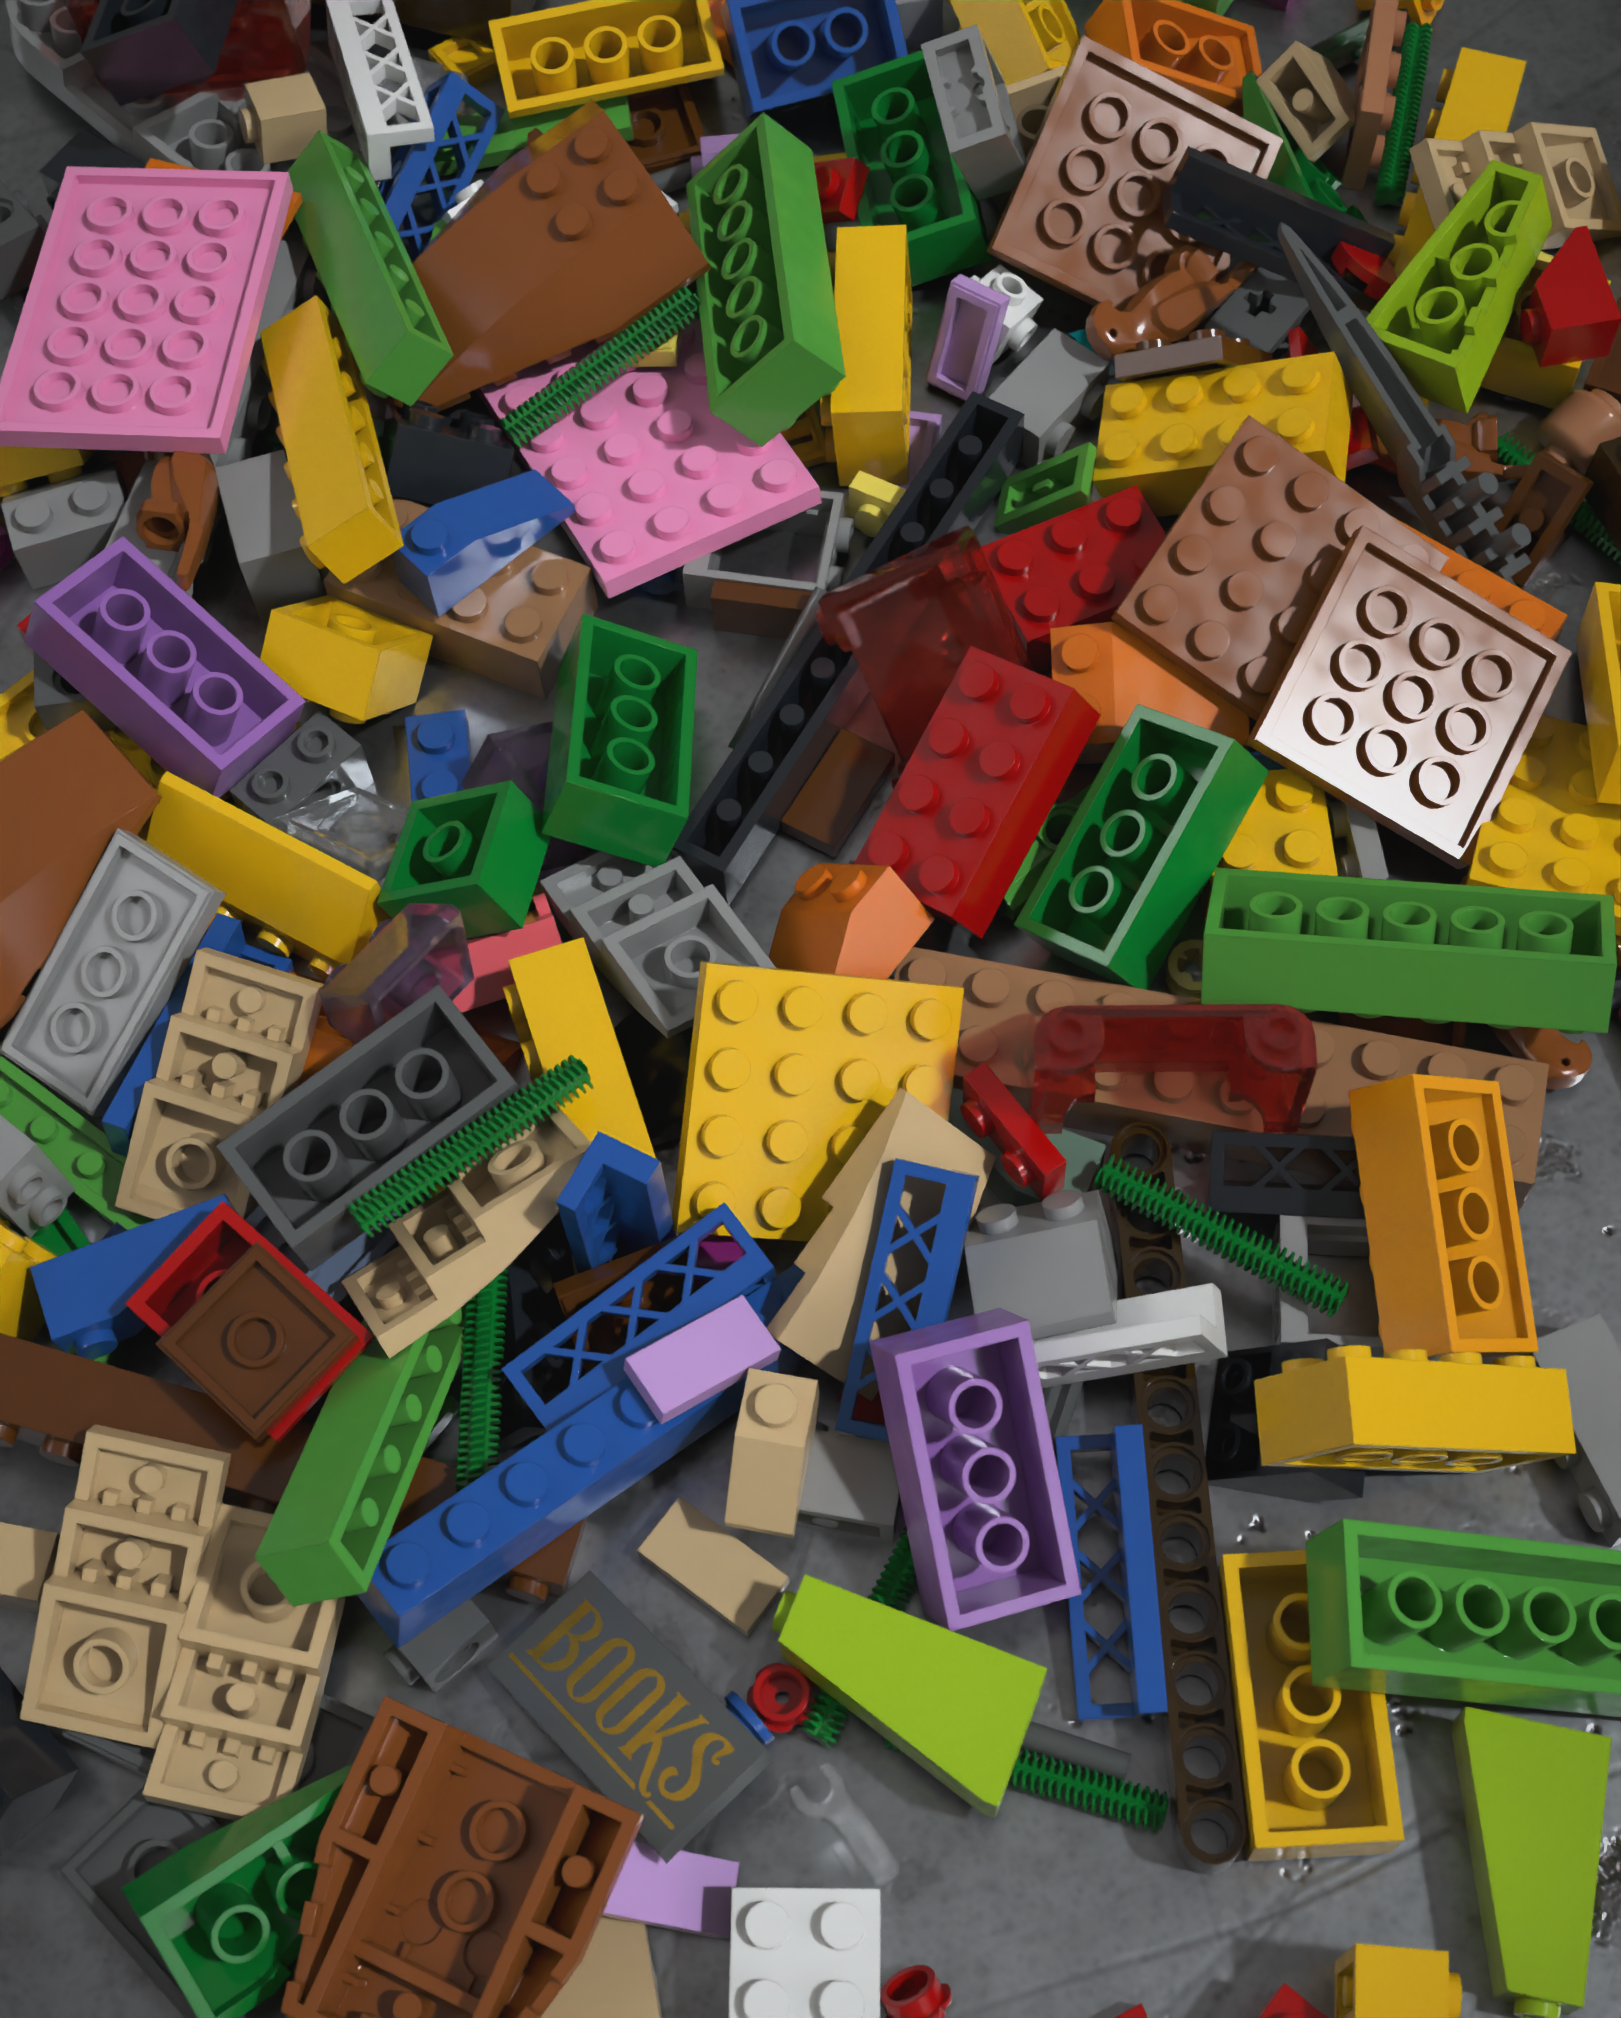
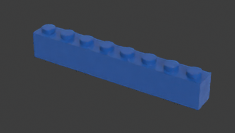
M795 1264L745 1297L766 1328L805 1275V1272ZM774 1338L781 1348L779 1358L760 1370L790 1375L809 1361ZM627 1377L388 1539L366 1593L357 1594L399 1649L739 1411L747 1377L662 1425L630 1378Z

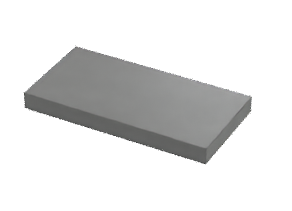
M118 828L1 1043L0 1053L91 1116L104 1117L226 893L131 831Z

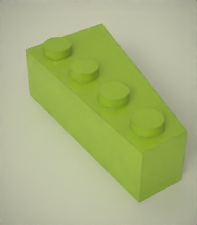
M1492 159L1366 317L1368 323L1391 353L1419 396L1468 414L1553 225L1542 175Z

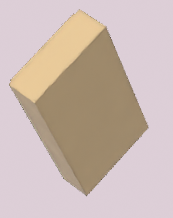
M681 1496L677 1498L637 1549L638 1555L747 1638L790 1583L789 1577Z

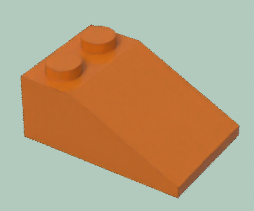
M1103 0L1084 25L1086 37L1240 117H1243L1242 78L1249 71L1258 77L1263 74L1254 26L1178 0Z
M1116 622L1050 628L1052 679L1074 688L1101 715L1075 765L1104 763L1137 704L1234 738L1246 750L1251 749L1246 744L1251 734L1250 716Z
M819 863L809 868L799 877L794 887L796 892L781 909L768 957L775 967L779 969L888 979L935 919L890 866Z

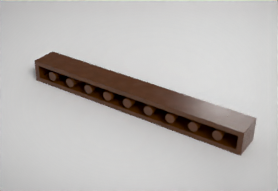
M0 1333V1446L13 1447L15 1440L18 1439L41 1446L39 1454L49 1460L67 1466L79 1467L86 1431L97 1424L230 1453L231 1459L222 1500L239 1504L241 1508L274 1515L314 1425L299 1421L279 1443L269 1434L258 1443L206 1393ZM421 1457L388 1539L457 1493L455 1489L457 1467ZM587 1517L497 1579L507 1583L505 1591L514 1597L534 1603H545L547 1595L560 1598L565 1593Z

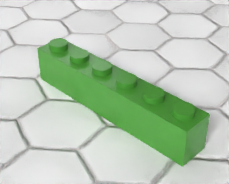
M318 131L287 171L289 172L293 191L301 193L303 199L301 206L294 216L303 235L302 242L310 252L317 268L316 276L324 285L331 301L330 309L338 318L345 334L344 342L353 353L361 372L359 374L361 382L378 397L388 398L391 396L412 406L454 354L363 155L325 133Z
M466 1303L449 1318L390 1359L375 1338L332 1385L255 1555V1559L293 1607L366 1593L463 1356ZM363 1318L361 1324L373 1334L370 1327Z

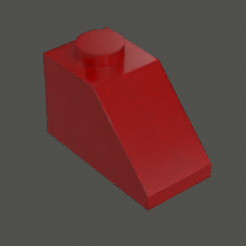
M1587 226L1575 227L1535 282L1528 307L1523 309L1520 314V332L1523 342L1526 345H1532L1540 368L1609 356L1621 322L1619 309Z

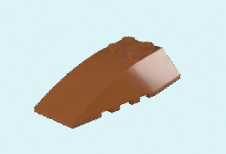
M592 99L501 164L412 262L454 354L417 400L438 406L439 412L470 399V392L492 382L500 386L517 379L518 371L547 360L549 364L569 357L572 355L570 349L593 339L599 344L612 337H616L617 333H622L621 331L624 328L633 324L635 320H639L641 316H645L644 314L647 311L656 307L658 303H662L664 299H668V296L679 290L680 287L688 286L711 269L708 261L659 187L605 111ZM391 396L381 398L386 407L388 403L403 406V402Z
M81 710L0 759V1029L14 1017L25 1001L26 997L21 993L38 968L42 969L116 830L118 828L128 830L137 835L162 799V796L84 710Z
M384 1696L319 1837L314 1863L319 1864L311 1902L305 1901L298 1931V1934L303 1935L294 1980L287 1981L281 2012L286 2014L285 2018H540L582 1962L645 1815L487 1740Z

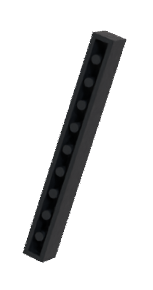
M972 391L688 816V820L670 852L671 859L681 856L705 888L713 884L728 905H730L781 827V820L840 730L846 727L1022 457L1024 413Z

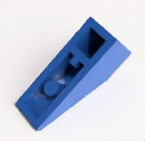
M536 469L436 503L400 530L404 546L392 553L399 580L439 618L575 512V506Z
M220 1195L30 1267L51 1340L63 1352L87 1359H95L111 1353L118 1347V1342L133 1337L140 1332L147 1324L125 1303L222 1201L240 1216L227 1195Z

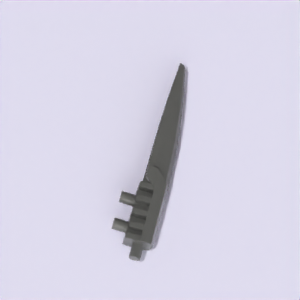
M1280 222L1277 229L1278 238L1307 303L1331 351H1335L1352 391L1396 464L1398 485L1433 540L1517 586L1511 576L1532 562L1526 553L1517 558L1514 557L1513 553L1530 543L1531 533L1521 523L1514 524L1499 533L1493 523L1502 518L1504 514L1498 506L1487 513L1484 510L1481 502L1498 491L1499 486L1496 477L1490 472H1483L1469 482L1465 480L1461 472L1472 464L1466 455L1455 461L1456 442L1444 423L1438 426L1391 353L1334 277L1292 228Z

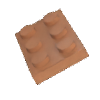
M1374 0L1358 62L1354 91L1356 119L1355 123L1349 128L1341 184V188L1363 191L1368 170H1379L1385 136L1378 135L1379 130H1390L1396 96H1391V93H1386L1387 88L1395 89L1401 63V54L1392 51V46H1401L1407 12L1397 10L1399 0Z

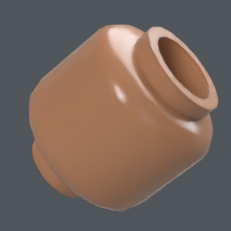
M1598 388L1593 389L1591 392L1586 390L1570 392L1542 421L1538 429L1539 439L1544 447L1541 452L1545 451L1562 463H1567L1570 468L1584 476L1599 443L1621 437V404L1610 394Z

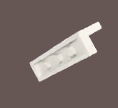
M325 0L328 44L361 154L367 163L374 181L392 179L390 147L434 142V126L393 0ZM382 13L383 15L373 25L354 17ZM374 44L391 50V52L384 58L367 52V50ZM385 78L402 84L395 93L377 85ZM396 112L417 121L388 126L386 123Z
M1213 1283L1117 1300L1116 1324L1033 1340L1042 1388L1228 1357L1221 1290Z

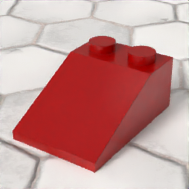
M222 1201L130 1297L125 1305L158 1335L163 1337L256 1242L267 1250L360 1339L269 1433L279 1443L376 1337Z

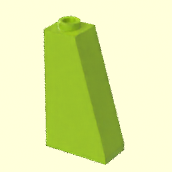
M806 1574L803 1577L797 1594L786 1590L777 1608L771 1629L780 1634L778 1643L781 1657L981 1814L995 1819L1044 1686L1048 1668Z
M1465 1706L1453 1720L1451 1735L1493 1999L1514 2003L1513 2014L1520 2018H1560V2014L1569 2015L1584 2008L1612 1737Z

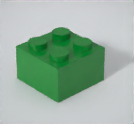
M512 780L412 801L377 904L422 947L522 929L551 836L541 833L543 813Z

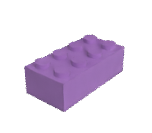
M124 536L60 581L33 603L24 642L166 771L220 798L293 734L306 700Z
M996 1308L869 1341L923 1611L943 1628L956 1631L1082 1594L1029 1320L1002 1308Z

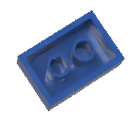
M726 0L720 8L746 119L760 116L763 112L769 114L833 98L832 81L908 55L895 0Z

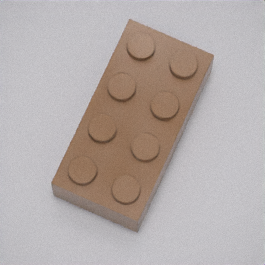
M392 496L400 530L429 509L401 497ZM530 546L439 618L400 582L392 554L345 584L331 571H329L323 581L329 596L432 634L433 639L428 656L545 700L558 679L559 664L582 614L593 616L598 608L591 567L534 546Z

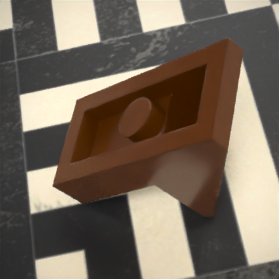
M1545 451L1536 454L1502 509L1504 516L1494 522L1499 533L1517 523L1524 524L1531 533L1530 543L1513 553L1515 558L1526 553L1532 562L1511 576L1513 581L1522 587L1530 583L1569 538L1572 530L1567 525L1594 484L1593 481Z

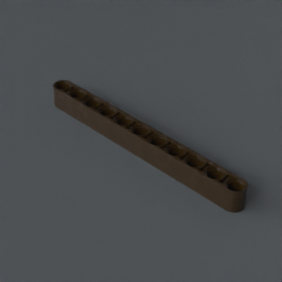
M1144 1122L1126 1124L1119 1129L1112 1139L1109 1159L1112 1154H1115L1113 1163L1116 1164L1120 1158L1129 1154L1145 1155L1154 1165L1144 1170L1143 1179L1146 1180L1149 1174H1152L1151 1184L1159 1178L1158 1187L1161 1188L1163 1183L1166 1182L1165 1191L1168 1192L1174 1186L1173 1196H1176L1171 1148L1167 1136L1160 1128ZM1122 1160L1121 1167L1124 1168L1126 1163ZM1137 1170L1135 1175L1138 1176L1142 1170ZM1118 1195L1114 1198L1109 1197L1113 1244L1118 1258L1117 1284L1119 1300L1147 1295L1141 1292L1135 1285V1281L1144 1276H1153L1162 1280L1167 1286L1168 1291L1186 1288L1180 1234H1176L1177 1228L1169 1230L1170 1223L1162 1226V1220H1160L1159 1224L1161 1227L1158 1230L1152 1232L1139 1231L1130 1224L1128 1219L1140 1214V1207L1133 1210L1131 1209L1132 1204L1129 1206L1124 1205L1125 1200L1118 1202ZM1188 1363L1127 1374L1131 1423L1132 1425H1143L1168 1712L1161 1716L1174 1845L1178 1857L1187 1868L1198 1874L1212 1875L1223 1872L1234 1862L1246 1841V1819L1195 1363ZM1160 1403L1169 1404L1178 1410L1183 1421L1171 1427L1161 1426L1151 1419L1147 1409ZM1166 1469L1176 1470L1186 1477L1190 1489L1180 1494L1167 1493L1157 1485L1154 1475ZM1173 1536L1183 1537L1194 1545L1198 1557L1188 1563L1174 1562L1163 1552L1161 1542ZM1178 1605L1192 1606L1203 1616L1205 1628L1193 1634L1183 1633L1170 1622L1168 1611ZM1189 1674L1198 1675L1210 1685L1213 1693L1212 1700L1200 1706L1187 1703L1177 1692L1176 1680L1181 1676ZM1194 1746H1203L1212 1750L1219 1759L1221 1766L1220 1774L1209 1779L1194 1776L1185 1766L1183 1752ZM1201 1819H1212L1220 1823L1226 1830L1229 1839L1228 1849L1218 1854L1202 1851L1193 1842L1191 1825Z

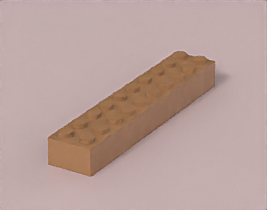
M912 947L896 968L894 980L955 985L964 988L953 1087L963 1091V1076L985 1062L1029 1116L1052 1125L1115 1136L1117 1131L1126 1124L1134 1122L1150 1123L1160 1128L1167 1136L1170 1147L1211 1155L1212 1130L1353 1136L1348 1091L1398 1077L1422 1074L1499 1081L1518 1213L1535 1184L1549 1064L1254 1009L1232 1008L1216 1002H1204L1200 999ZM1225 1145V1158L1272 1166L1254 1146ZM1265 1147L1277 1161L1292 1149ZM1304 1149L1284 1167L1288 1170L1330 1178L1340 1170L1321 1149ZM1333 1150L1345 1164L1357 1155L1356 1151ZM1357 1166L1352 1172L1360 1179ZM1347 1176L1343 1179L1346 1181H1351Z

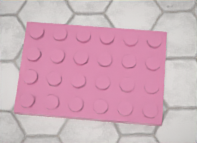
M67 166L0 381V446L151 452L185 451L226 454L293 193L289 172Z
M695 314V321L690 316L687 317L690 325L683 320L685 329L682 332L677 366L626 367V372L621 367H618L621 373L620 376L613 371L615 380L607 375L610 383L607 384L602 379L603 389L597 383L595 384L598 390L597 393L592 388L589 389L592 397L586 392L583 393L586 401L580 396L577 397L581 405H578L573 400L574 410L569 405H566L569 414L561 409L562 419L555 413L554 415L558 422L555 423L551 417L549 418L551 427L543 422L546 430L543 431L538 426L539 436L532 430L533 440L528 435H525L528 444L520 439L522 448L508 439L527 472L536 469L574 504L575 512L560 524L587 566L591 567L592 574L608 599L822 503L819 485L781 433H778L761 447L710 413L701 322ZM593 339L570 349L572 355L552 364L544 360L518 371L517 379L500 386L492 382L475 391L493 419H495L498 427L503 430L499 422L501 418H505L508 413L511 414V411L517 409L519 405H523L524 401H529L528 399L531 396L540 392L542 388H546L548 384H552L554 379L563 375L565 371H569L572 366L575 367V364L581 362L583 358H587V355L593 354L592 352L601 345H604L606 341L598 344Z

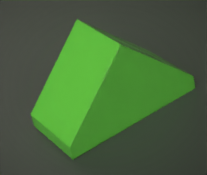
M1087 442L1008 477L1001 488L994 528L1003 534L1011 535L1091 503L1097 447Z

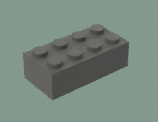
M438 984L216 1147L292 1250L312 1272L362 1235L348 1210L349 1203L352 1202L355 1205V1200L358 1197L363 1201L362 1196L364 1193L370 1196V1190L372 1188L377 1190L379 1183L384 1185L385 1179L389 1178L391 1180V1176L394 1173L399 1176L401 1168L406 1171L407 1164L410 1163L413 1166V1161L416 1158L420 1161L422 1154L427 1156L428 1150L432 1149L434 1151V1147L437 1144L441 1146L443 1140L446 1139L449 1142V1137L451 1135L456 1137L458 1130L463 1133L464 1126L467 1125L470 1128V1123L473 1120L477 1123V1118L480 1115L484 1118L486 1111L491 1113L492 1107L498 1108V1104L501 1101L505 1104V1099L507 1097L512 1099L513 1093L517 1092L519 1094L520 1089L516 1081Z

